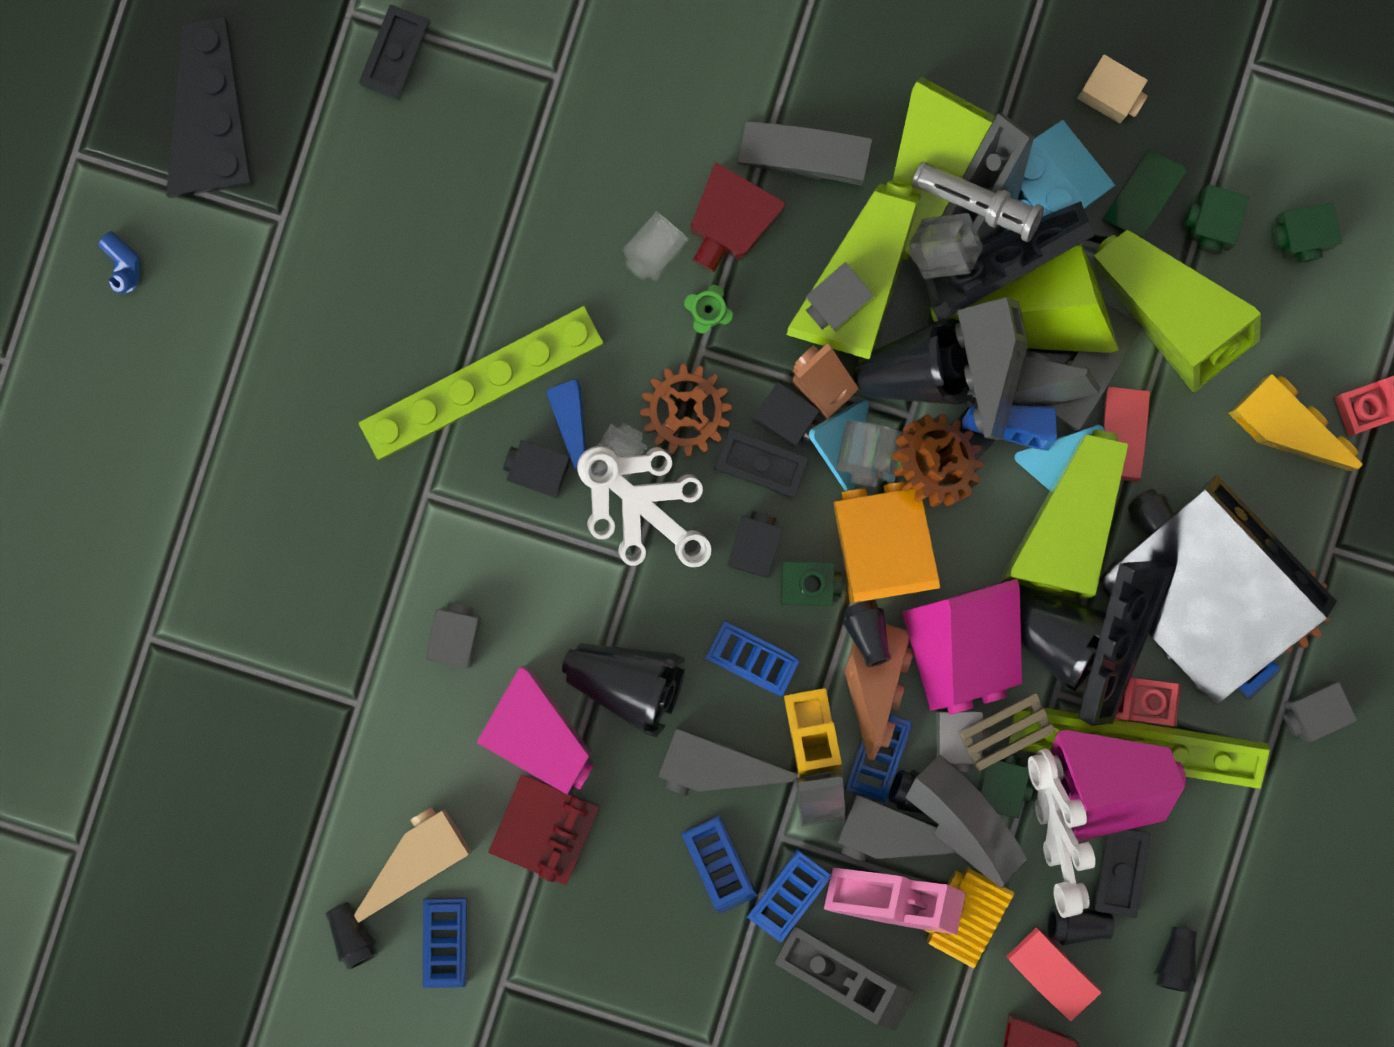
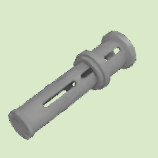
M925 161L919 165L912 182V187L922 189L984 216L985 222L993 228L1000 225L1021 234V239L1029 242L1034 236L1044 212V206L1036 204L1034 207L1012 198L1011 193L1007 190H998L996 193L961 177L929 165Z

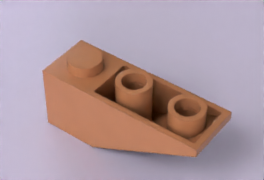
M828 343L820 350L813 345L795 362L796 365L792 371L795 376L791 385L808 403L820 410L819 414L824 420L829 419L859 389Z
M886 624V632L891 660L878 666L867 667L862 654L853 641L844 671L867 758L873 761L881 746L889 747L895 723L888 721L891 709L898 710L905 686L898 684L900 672L908 673L914 653L912 648L907 647L909 641L907 630Z

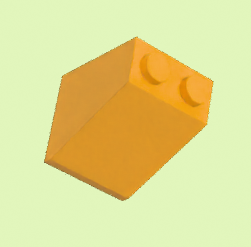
M905 482L883 485L884 493L868 496L866 488L841 492L842 500L833 503L850 603L940 588L923 500L920 502L915 501L916 490L914 488L904 491L902 486Z

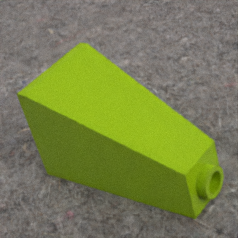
M921 77L916 81L912 89L893 181L902 182L912 187L914 175L923 161L962 178L992 125L995 116ZM913 187L912 193L919 194L921 197L903 259L908 260L910 255L918 259L949 201Z
M892 180L888 181L887 185L879 183L813 287L815 289L846 262L876 298L838 331H834L830 325L823 330L806 311L812 305L806 298L789 325L786 335L822 346L828 343L832 349L870 359L881 337L921 197L919 194L912 193L913 187Z
M1126 230L1118 237L1112 235L1098 246L1097 254L1094 255L1097 273L1136 322L1142 326L1143 331L1193 393L1260 342L1261 313L1254 306L1131 231Z
M1082 244L1071 248L968 306L971 307L1005 297L1019 301L1028 341L1027 349L1112 353L1119 350L1101 286ZM931 307L930 310L933 321L936 322L938 320L933 311V308ZM958 312L948 318L959 320Z
M1093 430L1092 435L1086 434L1079 440L1003 571L1000 582L1017 579L1021 585L1081 601L1096 595L1128 448L1127 443L1118 442L1117 434Z

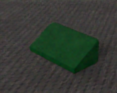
M1149 149L1103 218V221L1121 233L1129 230L1143 238L1188 169Z

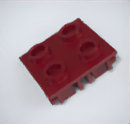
M521 774L488 853L533 871L547 881H556L567 886L599 806L571 794H565L552 786Z

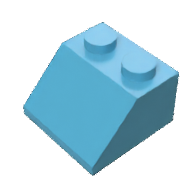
M1062 120L1033 140L1018 200L1025 199L1033 207L1036 204L1044 206L1043 216L1080 201L1085 210L1111 190L1115 184L1064 120Z

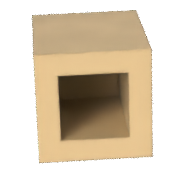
M1104 54L1077 99L1121 124L1128 114L1135 118L1148 97V95L1141 91L1148 80Z

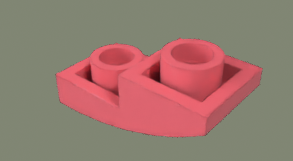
M1394 376L1334 397L1348 436L1394 421Z
M1108 386L1104 398L1103 427L1105 431L1117 434L1118 442L1128 444L1121 480L1139 482L1145 450L1150 391Z
M1131 678L1115 719L1177 726L1182 684Z
M1038 927L1006 955L1008 960L1069 1021H1072L1102 993L1098 986L1072 963L1066 953Z

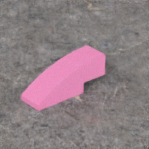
M841 868L832 869V877L830 878L824 906L825 910L883 923L957 935L965 892L946 884L914 881L903 876Z

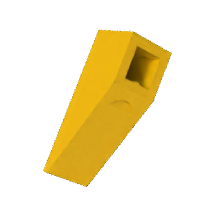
M1273 374L1264 377L1228 413L1257 443L1346 471L1357 470L1363 465L1356 458L1359 452L1355 446L1343 436L1336 438L1325 427L1328 421L1322 413L1313 406L1306 408L1295 397L1298 394L1297 389L1283 376L1276 378Z

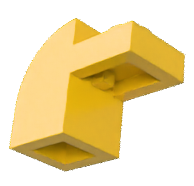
M826 688L785 695V707L799 777L842 770L840 751L834 722H832Z

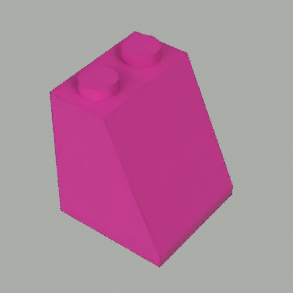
M1017 579L902 611L930 711L946 707L949 715L974 708L972 702L974 699L982 697L983 704L1008 697L1006 689L1022 684L1020 587Z
M526 666L519 667L476 743L565 794H568L572 787L580 790L594 767L593 764L587 762L592 752L534 671Z
M1064 730L1058 732L1050 749L1052 755H1057L1062 763L1064 776L1060 782L1070 801L1080 799L1085 807L1086 824L1071 828L1078 842L1166 821L1186 785L1184 768L1180 762H1175L1171 749L1168 747Z

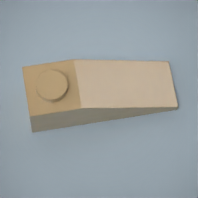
M430 807L410 820L414 828L404 834L354 914L358 923L472 852L446 808L436 814L434 809Z

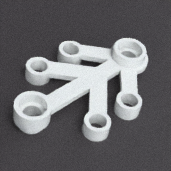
M591 447L581 455L577 465L580 479L585 485L591 487L592 514L587 522L591 534L597 539H607L614 533L615 523L609 515L610 488L622 498L624 540L620 543L618 551L624 563L636 566L642 563L646 557V549L641 542V515L675 544V552L684 565L699 567L705 564L711 555V545L707 538L699 531H686L653 503L654 501L682 499L689 503L697 501L703 493V486L697 477L685 474L679 477L676 482L632 485L622 475L647 471L656 476L665 475L672 467L670 455L664 449L656 447L650 449L646 455L617 457L607 447ZM663 455L665 457L664 465L660 468L651 467L652 459L655 456ZM595 461H605L606 466L602 472L593 473L591 471V466ZM688 482H694L696 484L695 491L689 495L683 494V486ZM599 519L608 520V527L604 531L594 530L596 521ZM688 541H698V547L695 551L686 552L684 550L685 544ZM636 545L639 547V553L635 557L629 558L625 556L629 546Z
M1042 749L1037 752V755L1029 757L1028 770L1034 788L1038 790L1037 800H1035L1037 819L1041 825L1048 823L1046 841L1043 843L1046 862L1050 867L1061 864L1064 882L1055 884L1054 899L1059 914L1066 918L1082 914L1083 909L1089 907L1087 889L1083 883L1076 884L1072 861L1077 871L1091 869L1095 867V855L1090 843L1079 844L1071 829L1072 827L1086 824L1085 807L1080 799L1070 801L1060 781L1063 780L1064 774L1059 757L1057 755L1053 756L1048 749Z

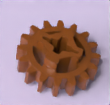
M681 364L678 375H673L669 368H665L664 375L666 380L661 383L659 380L652 378L650 383L655 392L653 394H642V399L650 403V408L640 410V416L651 418V422L644 427L645 433L654 431L658 433L654 441V445L657 447L665 441L670 443L669 454L671 455L677 451L678 446L684 447L686 457H691L692 447L697 445L703 453L708 452L706 441L709 438L717 443L722 440L716 431L717 428H729L730 422L721 418L722 413L732 411V405L721 403V399L728 394L727 388H720L718 390L714 388L718 376L715 374L707 380L702 378V366H698L694 374H688L686 364ZM679 383H693L697 385L690 392H677L671 387ZM709 396H711L715 408L712 422L703 415V404ZM671 398L685 405L690 401L694 402L693 412L701 424L687 416L682 420L677 419L678 408ZM660 399L669 407V417L662 426L657 416V407ZM680 429H694L701 434L689 439L674 436Z
M926 414L918 419L917 422L914 420L904 427V433L895 439L894 442L900 449L892 453L891 458L901 462V467L894 471V475L905 476L907 481L903 484L902 489L906 491L913 487L916 490L915 501L920 502L924 498L929 497L930 507L935 508L941 503L949 507L973 493L971 488L980 483L981 478L975 472L984 467V462L976 460L975 454L981 451L982 448L981 445L971 446L969 440L974 434L971 430L964 434L959 431L961 426L960 420L956 419L948 425L945 414H940L934 419L929 414ZM939 481H941L944 484H948L949 482L954 483L950 486L938 485Z

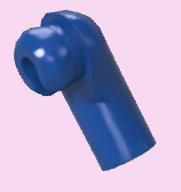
M110 231L98 243V247L114 260L113 277L109 278V285L116 293L132 292L139 283L140 258L113 231Z

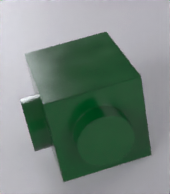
M1210 184L1201 191L1198 203L1192 201L1188 209L1185 226L1191 228L1187 239L1198 242L1197 248L1205 252L1221 254L1222 250H1230L1236 245L1250 196Z
M1334 202L1284 211L1275 217L1276 224L1272 225L1273 242L1277 250L1282 249L1283 259L1296 256L1298 263L1314 261L1323 258L1322 251L1333 249L1342 244Z
M783 561L780 604L833 606V598H841L842 572H834L835 563Z
M1011 754L981 770L977 790L998 814L1019 819L1022 803L1030 802L1034 786L1029 777L1028 767L1020 765L1022 757Z

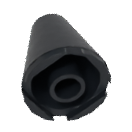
M954 318L936 321L874 350L870 359L861 357L854 369L855 384L869 398L951 405L970 401L973 395H967L969 386L964 372L965 365L969 364L966 349L962 348L958 342L955 330L956 323L960 321Z
M1019 584L1021 644L1066 687L1076 691L1091 672L1089 668L1094 662L1106 612Z
M581 643L575 650L569 649L563 661L562 672L566 674V682L646 735L657 737L666 726L658 723L662 714L665 712L672 714L685 673V669L677 666L685 662V658L674 653Z

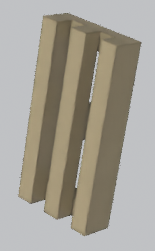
M1032 693L958 732L978 771L1056 732L1053 725L1047 719L1048 715L1045 709L1039 703L1040 699L1037 693ZM1030 706L1032 714L976 743L973 742L971 736ZM1038 722L1039 729L981 758L979 752Z

